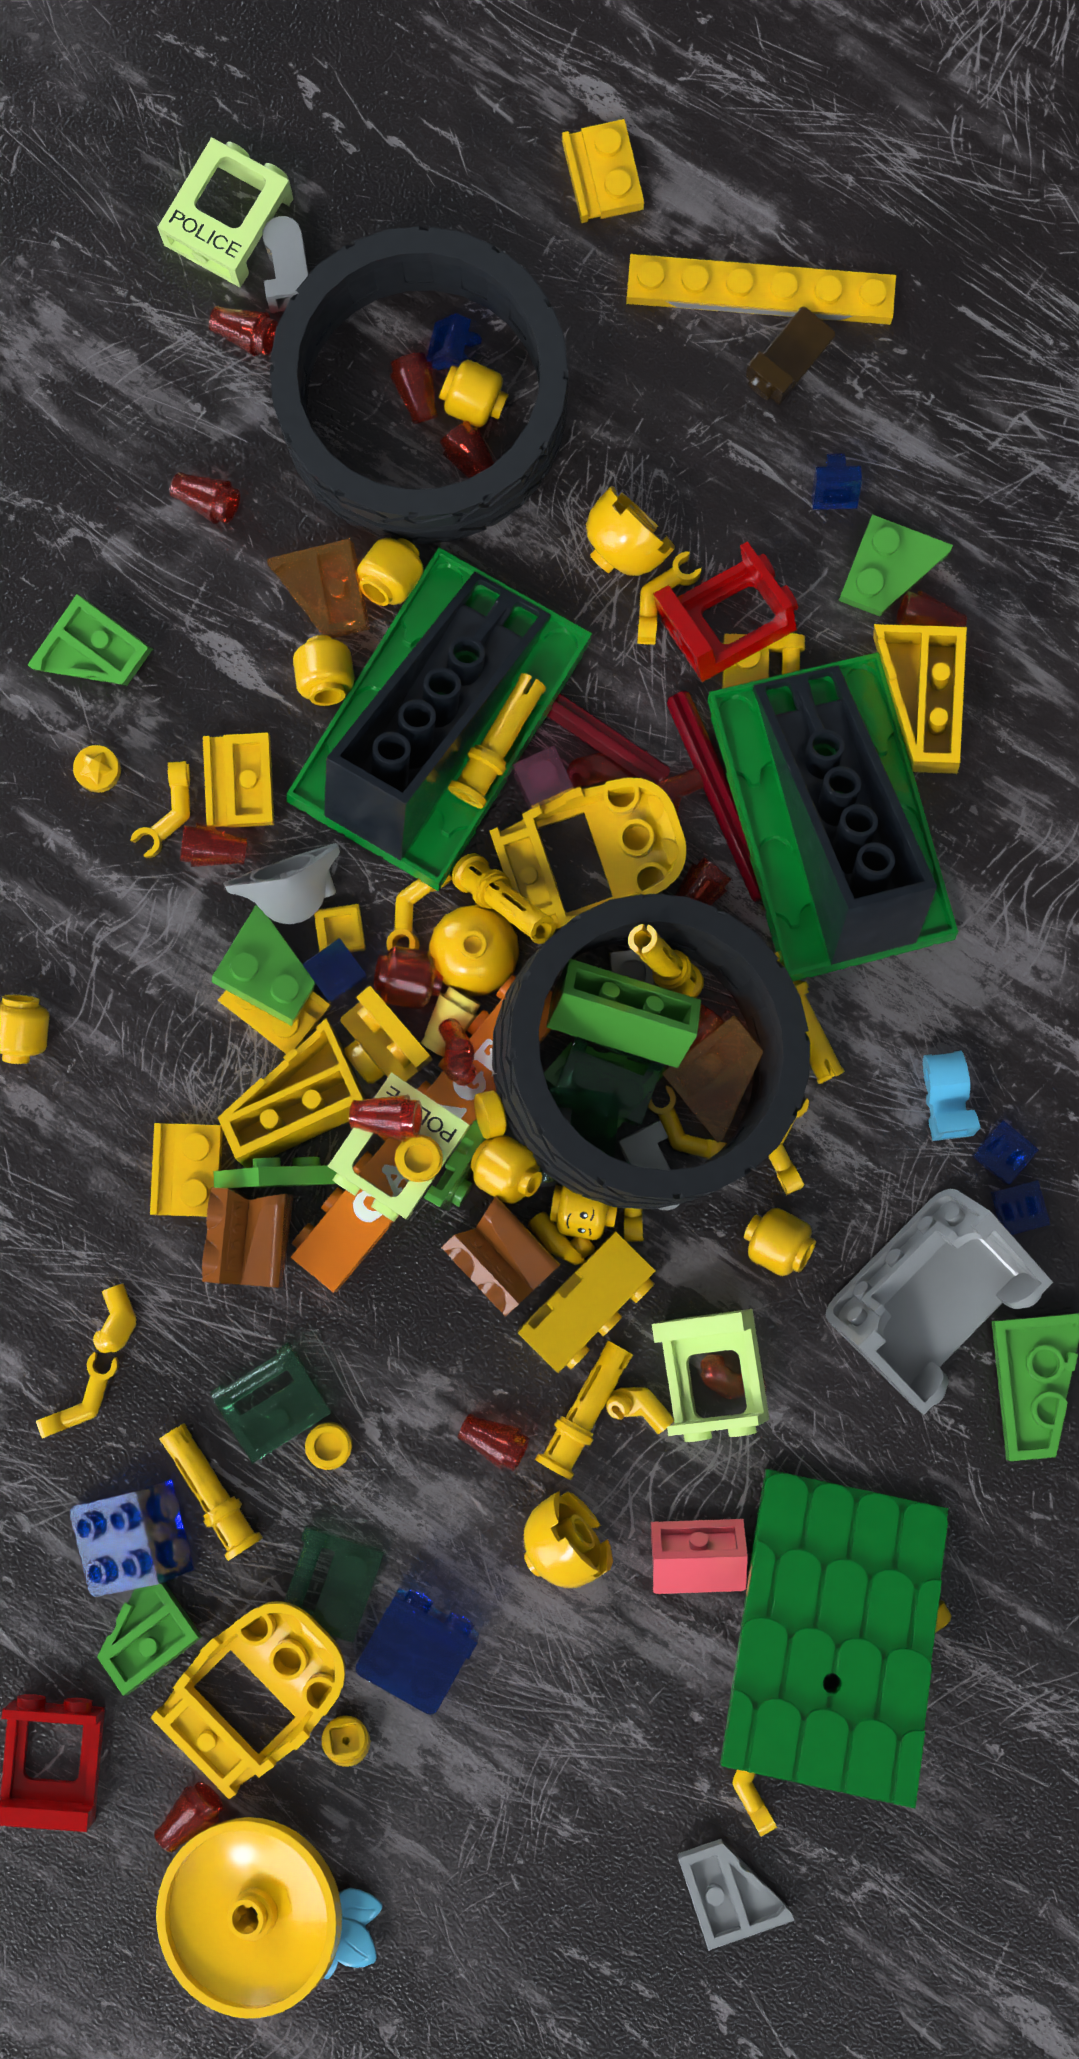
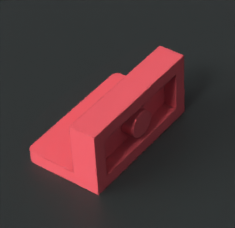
M744 1519L651 1522L653 1592L655 1594L744 1591L746 1589L748 1556Z

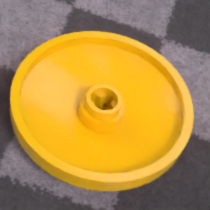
M254 1817L235 1818L215 1824L199 1833L187 1842L173 1858L163 1877L158 1894L156 1910L157 1932L161 1949L169 1968L191 1996L210 2009L225 2015L238 2018H262L291 2008L315 1989L325 1977L333 1963L340 1943L342 1931L341 1901L335 1879L328 1865L316 1848L293 1829L272 1820Z

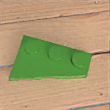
M1079 1313L992 1321L1006 1460L1019 1461L1056 1457L1068 1404L1066 1398L1072 1371H1075L1078 1357L1076 1352L1079 1342Z

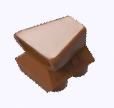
M211 1187L207 1208V1236L202 1260V1282L282 1287L293 1195L279 1194L251 1199L240 1190Z
M497 1196L493 1199L475 1229L453 1235L441 1247L505 1317L560 1266V1263Z

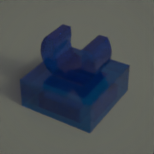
M455 313L435 322L425 365L442 371L452 365L459 367L465 360L476 362L477 360L468 357L464 353L465 344L469 347H474L481 344L482 340L477 333L469 331L471 320Z
M845 453L827 454V467L815 468L812 488L813 510L857 509L862 485L861 466H846Z
M340 938L302 964L330 1003L368 977Z
M1002 1120L972 1154V1157L1004 1184L1010 1185L1039 1149Z
M1038 1180L991 1192L998 1220L1011 1235L1051 1225Z

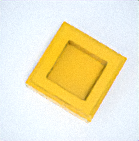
M359 904L319 909L314 914L321 957L366 950Z

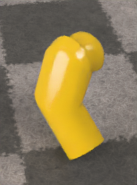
M546 1212L537 1214L528 1224L530 1230L549 1253L574 1265L586 1262L585 1258L595 1251V1246L589 1239L574 1237L569 1241L565 1235L560 1234L556 1224L550 1221V1217Z
M124 1283L102 1291L110 1315L102 1329L96 1331L93 1338L96 1349L102 1353L117 1352L123 1348L136 1326V1315Z
M645 1387L618 1388L612 1392L606 1403L607 1412L612 1418L623 1419L624 1417L643 1416L657 1434L663 1432L667 1426L674 1422L673 1416L651 1390Z

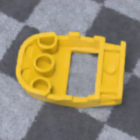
M622 778L606 781L605 785L585 789L577 787L563 792V796L526 811L522 814L524 819L502 831L498 827L490 830L503 873L509 878L511 888L528 899L529 902L546 915L551 916L556 923V929L562 928L575 916L608 900L662 892L678 878L686 860V841L671 799L658 785L642 778ZM585 813L613 897L567 913L538 829Z
M268 1602L251 1610L221 1634L212 1638L200 1650V1654L174 1685L171 1695L154 1712L151 1719L217 1788L230 1799L237 1794L241 1784L255 1774L261 1777L294 1749L297 1750L310 1737L311 1731L323 1715L325 1716L331 1709L343 1688L345 1678L344 1657L335 1640L306 1611L287 1602ZM230 1650L295 1716L259 1754L194 1688Z

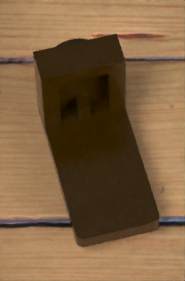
M801 307L764 353L759 351L750 361L745 376L749 380L748 385L763 399L769 400L771 398L780 405L835 338V331L806 307Z

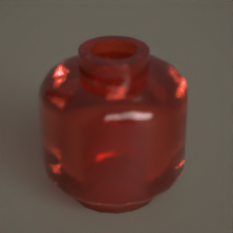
M395 946L389 949L386 956L379 955L375 968L373 988L375 991H380L381 999L386 1004L422 1009L427 1005L431 996H439L443 976L436 970L435 959L431 952Z

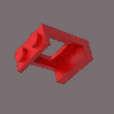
M748 541L740 545L742 562L678 597L669 585L653 593L659 619L702 682L797 630L794 611L798 609V604L792 591L787 585L782 587L778 585L774 579L776 577L775 571L765 554L758 556ZM747 587L756 588L776 615L775 618L730 644L721 643L702 616L703 612Z
M24 1694L17 1696V1701L12 1700L2 1709L1 1719H7L0 1795V1826L87 1832L96 1818L105 1707L92 1706V1700L87 1698L64 1699V1704L45 1703L46 1697L42 1695ZM29 1721L83 1725L79 1776L76 1780L31 1778L26 1774L25 1765Z

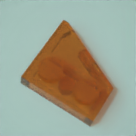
M350 539L267 559L270 569L279 577L289 590L291 596L307 613L312 623L322 635L336 638L370 630L364 595L359 587L360 580L357 574L358 563L354 543Z
M734 1015L686 1053L678 1068L670 1066L662 1074L718 1143L725 1137L764 1050L738 1017Z

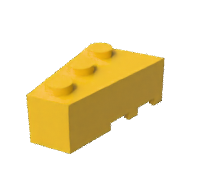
M874 624L873 639L877 652H879L913 772L958 773L961 754L967 627Z
M327 1018L316 1027L317 1030L297 1049L293 1048L283 1057L285 1060L264 1079L260 1078L218 1117L235 1159L245 1168L253 1166L252 1159L271 1158L363 1115L369 1106L351 1065L344 1054L338 1036Z
M615 1231L518 1329V1334L557 1373L565 1366L572 1369L590 1351L586 1346L590 1339L597 1332L602 1336L606 1335L622 1318L617 1311L630 1298L637 1303L653 1287L655 1283L649 1277L655 1270Z

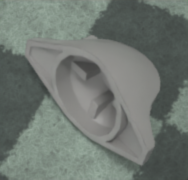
M334 843L261 867L226 881L223 884L228 893L240 895L255 902L265 915L272 920L283 924L300 923L309 919L318 911L324 898L336 893L329 868L340 853L339 846Z

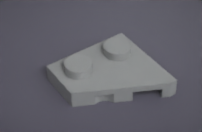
M722 1839L677 1854L708 1950L794 1921L790 1908Z

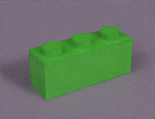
M570 959L552 992L546 1027L678 1068L698 1034L701 1000Z

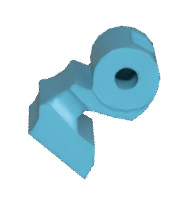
M954 1051L953 1053L924 1055L923 1073L928 1092L926 1094V1104L930 1108L931 1113L929 1128L932 1141L974 1136L980 1129V1123L975 1110H966V1101L970 1097V1076L963 1052Z

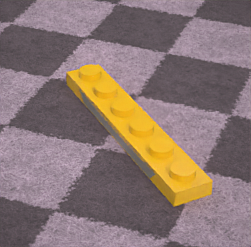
M630 254L626 304L793 317L801 307H806L819 319L890 325L894 311L896 275Z

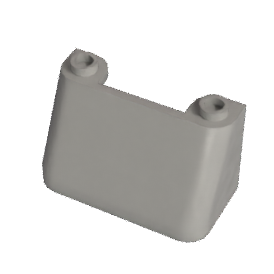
M947 1189L931 1198L833 1298L827 1307L826 1318L914 1408L925 1415L946 1394L948 1377L940 1368L942 1364L1002 1303L1013 1309L1030 1307L1039 1301L1042 1293L1053 1282L990 1210L958 1190Z

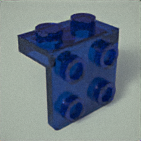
M172 1479L129 1493L81 1503L70 1509V1518L87 1587L92 1596L98 1597L158 1585L195 1570Z
M398 1588L356 1664V1672L360 1677L420 1711L431 1715L438 1711L466 1658H470L478 1643L479 1633L473 1630L475 1625L465 1617L452 1611L449 1615H446L432 1607L434 1602L426 1595L409 1588L408 1592Z

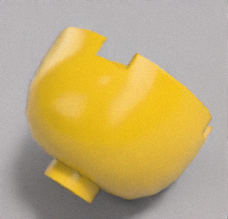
M613 486L598 499L589 513L586 532L590 543L594 547V551L590 556L607 573H610L614 568L623 574L640 576L651 572L672 553L675 546L668 536L661 541L654 534L658 525L624 493L617 496L616 489Z
M479 905L462 906L446 914L434 928L429 944L431 965L439 980L447 987L451 986L457 992L471 997L489 995L501 988L515 972L520 956L518 936L511 923L495 909H484Z
M560 1491L542 1501L531 1512L524 1528V1547L526 1550L524 1559L528 1568L534 1575L541 1576L549 1583L563 1588H578L594 1581L610 1571L613 1563L612 1550L608 1539L600 1543L598 1536L592 1529L601 1526L599 1521L587 1505L573 1493L566 1492L560 1496Z

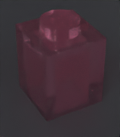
M555 746L513 764L514 778L529 810L539 805L543 806L563 796L564 793L573 790L572 782Z

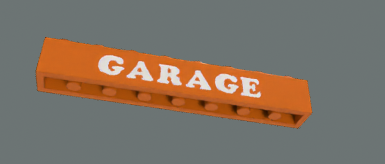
M513 974L497 992L496 996L501 1001L490 1014L483 1010L468 1027L467 1031L472 1037L463 1048L460 1049L454 1045L440 1061L438 1067L443 1072L431 1085L425 1080L417 1089L470 1126L475 1120L477 1121L474 1109L475 1094L490 1090L496 1092L493 1074L497 1073H494L492 1069L493 1030L502 1001L506 999V992L516 978ZM549 991L544 1002L539 1026V1045L552 1030L546 1027L552 991ZM393 1119L379 1136L385 1143L374 1156L367 1151L353 1167L354 1172L391 1197L398 1196L409 1180L403 1177L396 1167V1150L404 1139L416 1134ZM337 1187L321 1207L326 1212L325 1216L316 1227L308 1223L292 1242V1245L297 1250L291 1258L333 1293L341 1288L394 1223L371 1207L375 1198L362 1189L355 1196L347 1190L343 1191Z

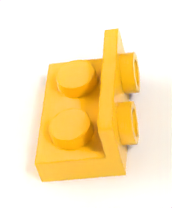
M371 986L367 987L356 997L359 1003L340 1019L344 1027L355 1040L358 1039L387 1077L392 1072L407 1082L433 1060Z

